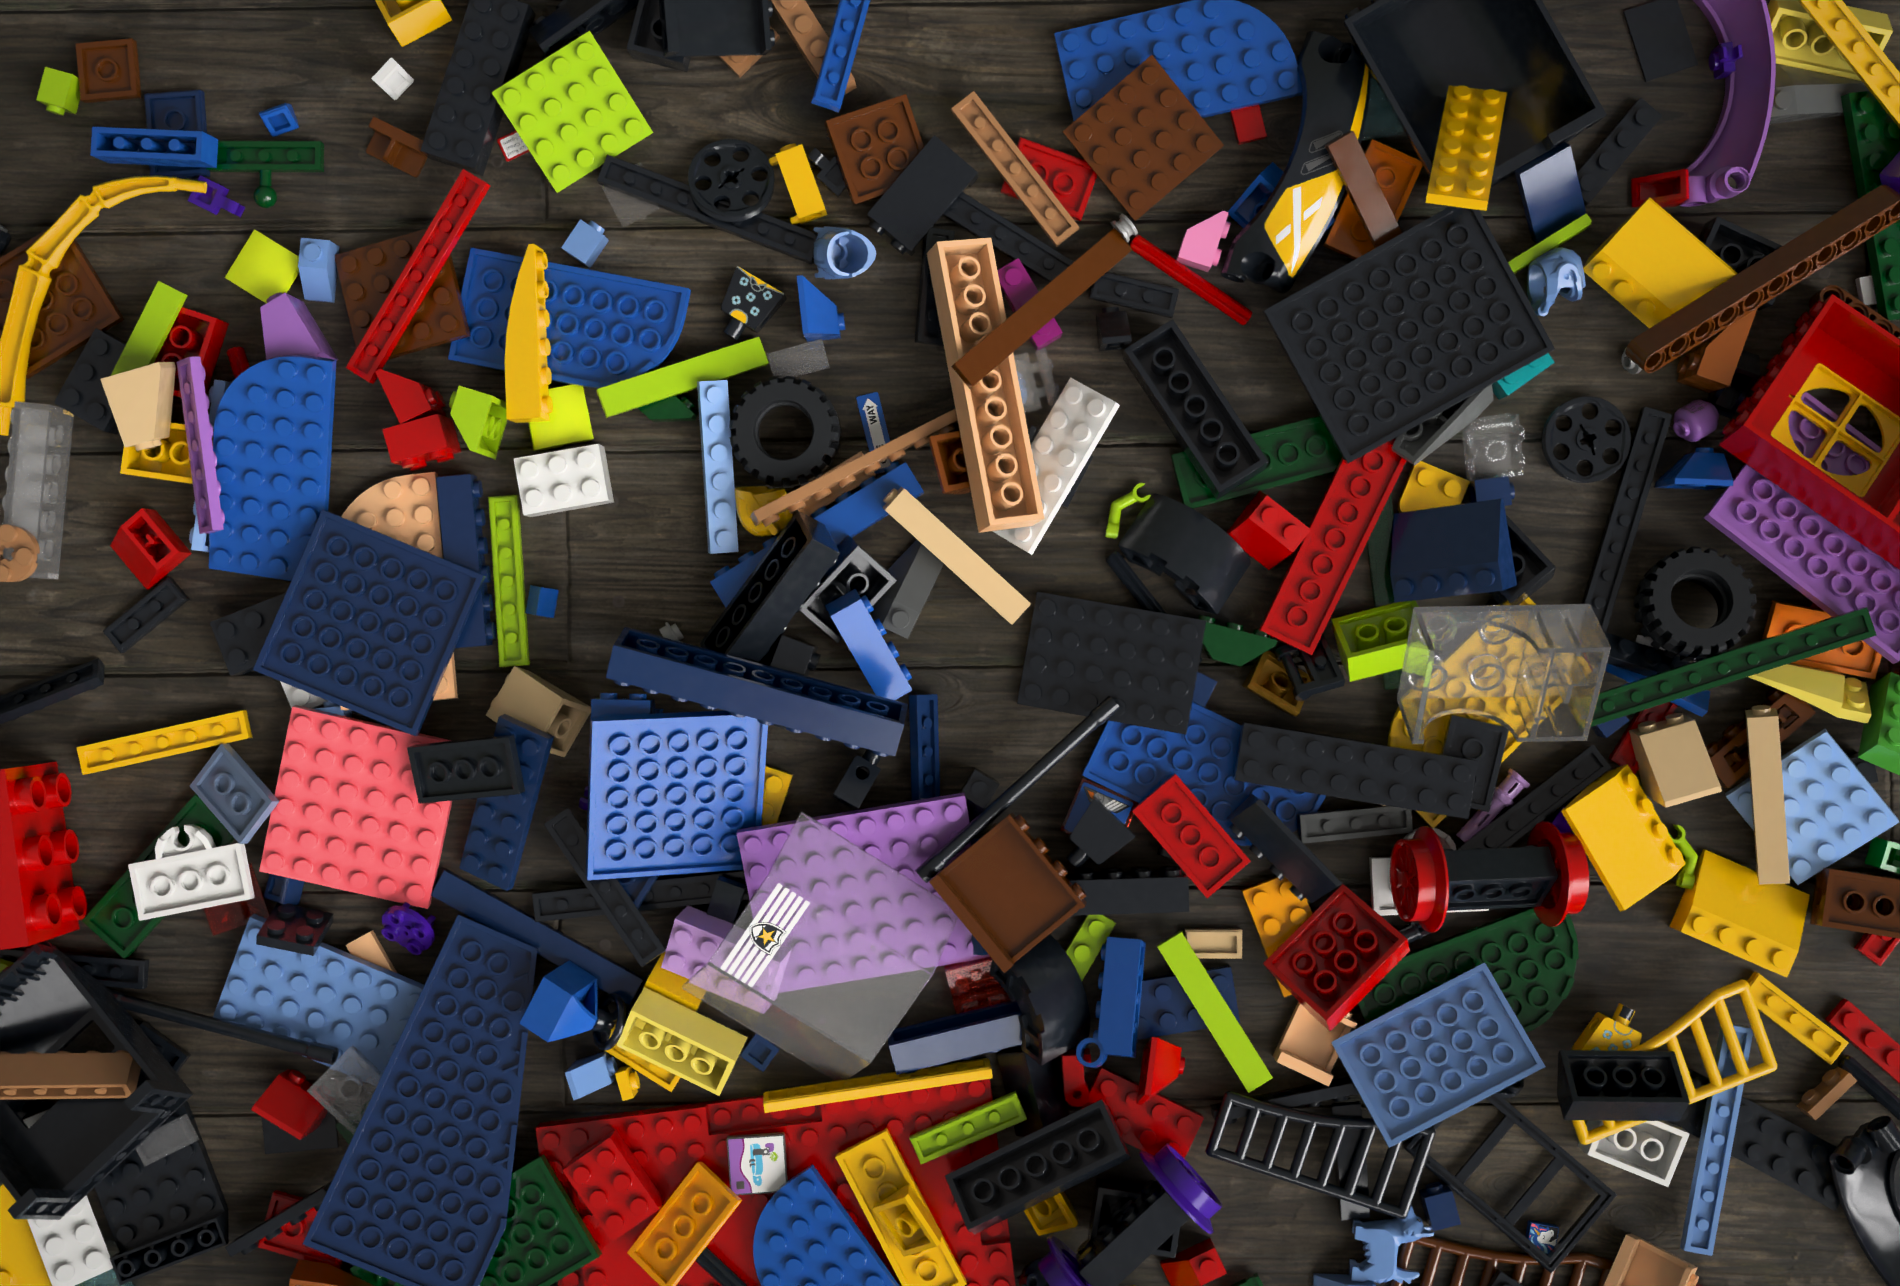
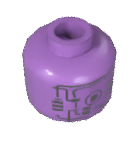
M1694 400L1675 412L1673 419L1674 431L1679 437L1687 441H1699L1717 429L1718 411L1709 402Z

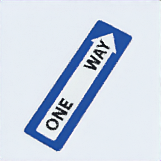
M878 392L856 398L869 452L890 442ZM890 459L881 462V468L876 470L875 473L885 472L884 469L895 463V461L891 462Z

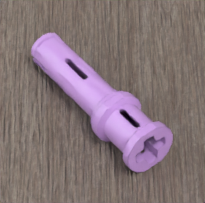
M1510 768L1507 771L1509 775L1498 787H1495L1490 811L1478 810L1456 835L1463 842H1466L1492 822L1505 806L1507 808L1514 804L1513 799L1523 788H1528L1530 784Z

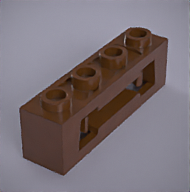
M1776 688L1767 693V699L1761 704L1768 705L1771 709L1776 708L1779 722H1781L1779 723L1780 744L1816 713L1807 702ZM1746 718L1739 724L1735 723L1726 728L1722 733L1724 737L1717 743L1712 742L1706 746L1721 787H1731L1749 771L1748 746L1739 754L1736 751L1730 752L1734 747L1739 748L1747 741Z

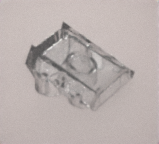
M1506 413L1477 417L1462 429L1467 480L1473 481L1524 475L1525 457L1522 454L1521 442L1525 438V430L1519 424L1518 414Z

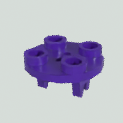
M406 902L402 906L395 905L389 907L382 915V925L384 927L381 930L382 935L387 940L396 941L401 946L406 947L414 955H420L423 950H427L435 940V933L432 927L436 917L430 915L426 920L416 911L409 909L411 905Z

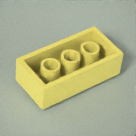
M644 987L630 1011L617 1046L720 1096L748 1037Z

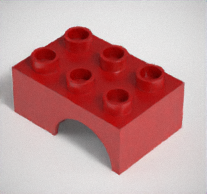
M57 762L0 769V950L31 946L79 930V920L84 919L86 915V896L80 886H74L71 864L75 863L79 856V842L73 830H66L63 809L71 801V784L65 773L58 772Z

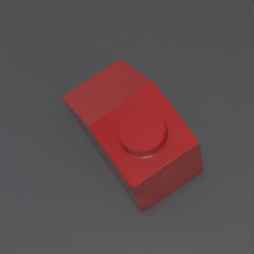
M1211 1238L1177 1253L1175 1258L1169 1257L1160 1262L1171 1286H1202L1227 1274Z

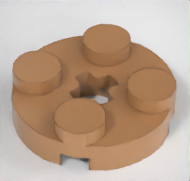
M10 524L0 525V582L23 581L31 576L37 568V553L40 554V547L35 536L25 528ZM5 547L14 549V552L11 554L13 557L11 561L3 557Z

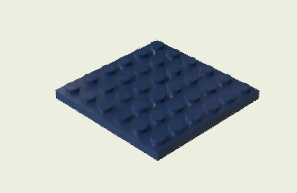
M322 510L253 670L408 734L418 736L486 576Z

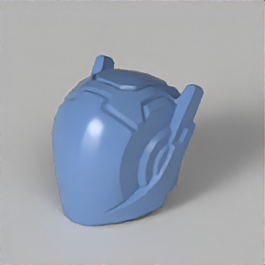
M814 227V231L818 233L817 239L814 242V263L819 271L815 273V278H852L863 273L874 262L876 258L874 245L857 231L844 227Z

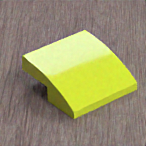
M254 229L225 278L267 303L266 300L276 293L283 294L288 292L299 274V256Z
M567 385L548 389L553 403L552 413H549L550 421L528 422L534 451L592 441L594 437L583 386Z

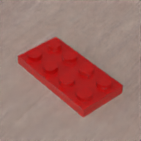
M1176 773L1131 810L1206 898H1209L1251 862Z
M1101 1066L1089 1090V1099L1086 1104L1081 1106L1080 1110L1102 1099L1107 1104L1125 1143L1152 1155H1155L1167 1143L1185 1159L1204 1120V1116L1159 1093L1143 1105L1136 1104L1139 1084Z

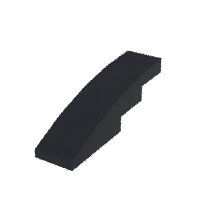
M1360 1101L1331 1104V1115L1362 1118ZM1346 1129L1335 1160L1337 1186L1343 1188L1345 1186L1364 1129ZM1366 1160L1355 1192L1369 1196ZM1339 1199L1341 1221L1370 1218L1369 1208Z

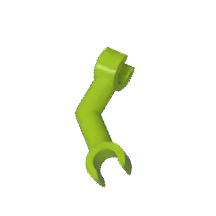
M1145 483L1137 484L1132 492L1111 503L1105 537L1113 539L1118 537L1122 509L1135 502L1144 503L1150 498L1151 495L1140 498L1136 493L1137 489L1143 487Z
M1673 824L1674 828L1678 831V836L1675 839L1671 837V839L1684 855L1686 863L1677 876L1676 886L1692 890L1695 883L1694 871L1698 855L1685 839L1686 833L1684 828Z

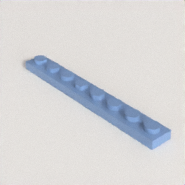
M1733 1024L1744 1058L1748 1064L1753 1037L1752 1028ZM1720 1026L1715 1061L1721 1078H1725L1737 1073ZM1744 1083L1707 1097L1680 1248L1684 1251L1709 1256L1713 1255Z

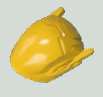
M767 486L735 488V504L738 518L749 533L761 537L776 535L786 527L792 518L789 510L779 514L780 520L767 527L763 523L755 527L750 517L753 511L786 495L785 489H769Z

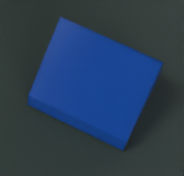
M284 103L259 112L272 137L299 128L291 104Z
M530 585L526 613L554 618L559 590Z

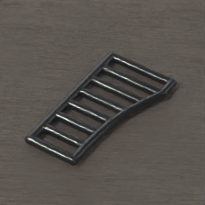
M1227 1091L1223 1096L1205 1152L1210 1157L1381 1213L1405 1219L1408 1216L1436 1131L1431 1126L1418 1133L1422 1135L1399 1205L1382 1200L1402 1142L1387 1149L1371 1197L1355 1192L1376 1129H1378L1372 1118L1313 1114ZM1233 1104L1249 1109L1235 1152L1219 1147ZM1260 1113L1277 1117L1262 1161L1246 1156ZM1288 1120L1305 1124L1290 1170L1273 1165ZM1316 1127H1332L1334 1129L1317 1179L1301 1174ZM1346 1129H1364L1344 1188L1328 1183Z

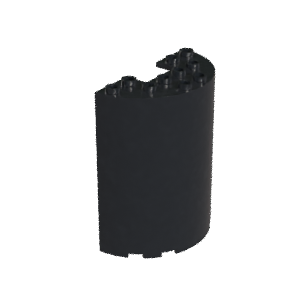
M1371 0L1372 5L1362 10L1360 7H1357L1344 16L1346 20H1344L1343 24L1429 176H1431L1449 85L1507 92L1491 187L1514 175V170L1558 145L1569 142L1584 131V128H1590L1607 115L1542 0Z

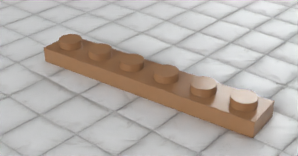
M974 91L951 108V112L1056 247L1079 230L1077 223Z

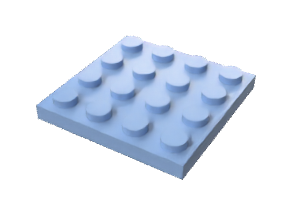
M1823 729L1781 757L1789 875L1797 885L1899 823L1896 815L1826 729ZM1749 777L1726 792L1725 795L1754 831Z

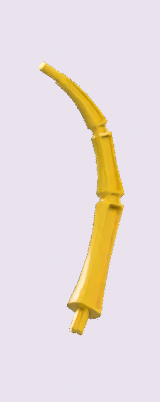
M154 175L133 176L94 185L90 195L80 194L58 220L25 251L28 255L27 261L24 264L18 265L11 300L0 338V435L9 436L12 408L25 410L26 374L30 347L39 312L52 281L50 272L52 269L59 267L64 254L74 239L87 225L99 216V211L102 208L110 209L124 200L153 192L184 190L206 193L207 182Z

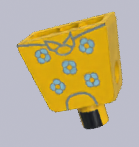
M1619 1003L1612 1018L1597 1012L1571 1050L1629 1051L1639 1046L1642 1033L1629 1027L1635 1010Z

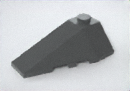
M1781 64L1776 65L1775 91L1769 124L1844 116L1841 96L1848 93L1869 91V89L1862 81Z
M1492 384L1397 436L1392 446V451L1414 466L1473 422L1494 400Z
M918 540L888 569L897 581L872 606L874 610L870 612L873 621L879 618L885 629L906 639H909L944 565Z

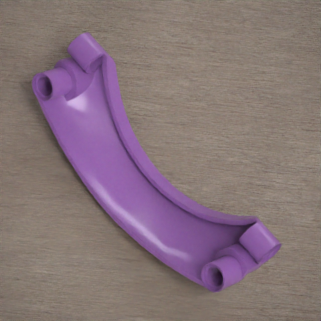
M1693 0L1710 22L1719 44L1733 42V48L1737 45H1742L1743 57L1735 61L1736 71L1725 79L1723 108L1712 137L1695 161L1686 168L1688 169L1689 199L1680 204L1681 207L1701 206L1707 203H1715L1720 199H1729L1743 192L1750 185L1766 140L1775 91V46L1766 0ZM1728 177L1736 181V189L1730 187Z

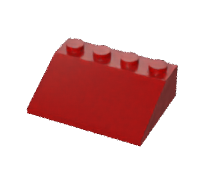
M1342 884L1263 965L1313 1017L1331 1031L1410 951L1408 939Z

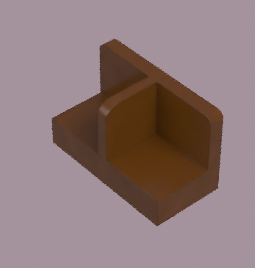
M373 116L369 127L375 133L366 149V153L417 178L428 158L420 151L423 140Z

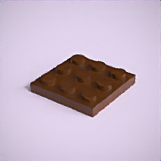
M906 94L824 122L853 206L883 196L924 148Z

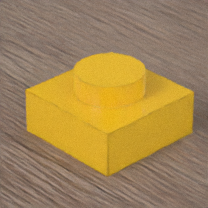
M630 1066L620 1067L616 1071L615 1076L622 1101L634 1098L638 1093L640 1080L637 1072H633Z

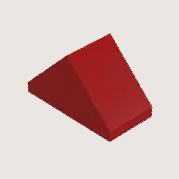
M1688 169L1631 179L1632 208H1639L1649 197L1661 207H1676L1689 199Z

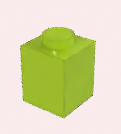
M45 67L36 100L46 105V111L61 116H64L65 112L76 114L80 102L79 78L70 73Z

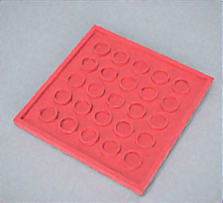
M298 705L293 706L275 790V797L279 800V803L270 815L259 871L404 904L406 902L412 906L428 909L431 905V893L435 886L452 801L418 803L407 748L412 745L451 740L421 733L418 736H413L394 727Z

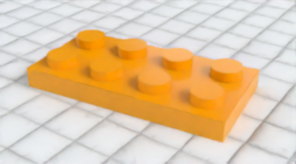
M1273 877L1241 890L1267 958L1312 915L1307 899L1304 898L1300 901L1289 890L1292 884L1285 877L1281 881L1277 877ZM1276 979V981H1277V983H1278V986H1279V988H1280V991H1281V993H1282V996L1285 998V997H1287V996L1292 995V994Z
M697 1162L627 1253L660 1286H676L741 1203L742 1199L703 1162Z

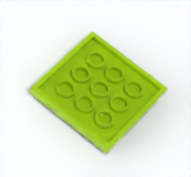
M590 30L491 92L557 193L603 165L607 154L615 157L653 133Z

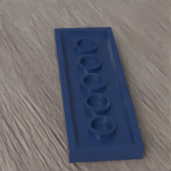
M503 714L498 717L494 736L514 734L525 791L515 795L477 798L459 868L503 890L509 891L514 887L554 736Z

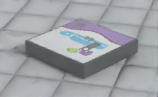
M785 1132L727 1136L730 1189L736 1195L775 1193L788 1181Z

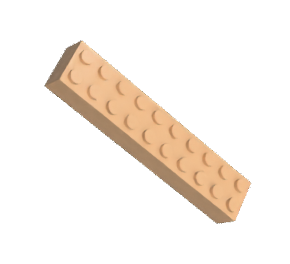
M978 238L936 242L927 252V258L978 532L1033 526L1045 518L1013 353L971 389L951 367L1007 319L992 239Z

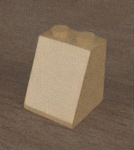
M157 362L100 379L125 448L135 446L136 451L154 448L162 445L161 439L170 436L176 373L174 362Z
M514 666L507 675L497 697L491 702L486 716L497 723L498 717L506 714L554 736L550 753L565 757L590 715L591 707L534 673Z
M1674 713L1665 717L1666 720L1642 722L1638 724V728L1629 730L1635 758L1639 765L1638 770L1643 791L1646 796L1666 808L1722 792L1721 785L1694 719L1683 715V713Z

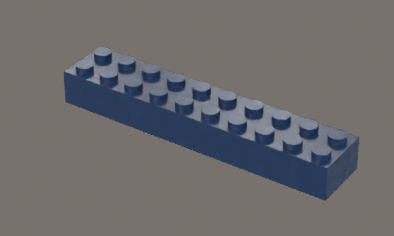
M628 627L623 629L613 645L606 678L612 679L614 683L621 686L634 685L641 687L643 691L650 694L663 693L670 695L676 701H693L700 703V706L706 709L715 710L718 708L726 710L735 717L743 718L748 716L757 719L758 722L764 725L777 724L785 726L787 730L794 733L807 732L814 734L816 738L823 741H840L849 748L859 749L862 747L872 750L874 754L883 757L896 755L908 707L906 703Z

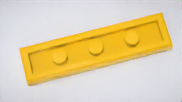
M1754 971L1747 982L1749 983L1757 1009L1825 1062L1832 1065L1849 1042L1762 975Z

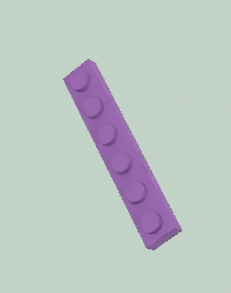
M187 357L177 362L199 534H208L224 530L225 515L220 506L221 485L216 476L217 456L212 446L213 427L209 422V397L205 393L204 386L206 372L201 363V357Z

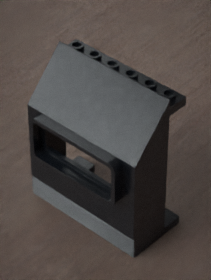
M47 940L26 948L22 952L21 957L12 966H8L0 972V1052H9L11 1054H26L29 1051H36L42 1054L56 1053L65 1049L95 1021L115 1047L110 1053L120 1050L128 1051L141 1067L136 1090L128 1098L60 1099L30 1128H28L11 1106L10 1100H0V1180L17 1201L8 1209V1212L14 1219L60 1220L193 1095V1092L176 1074L173 1067L113 993Z

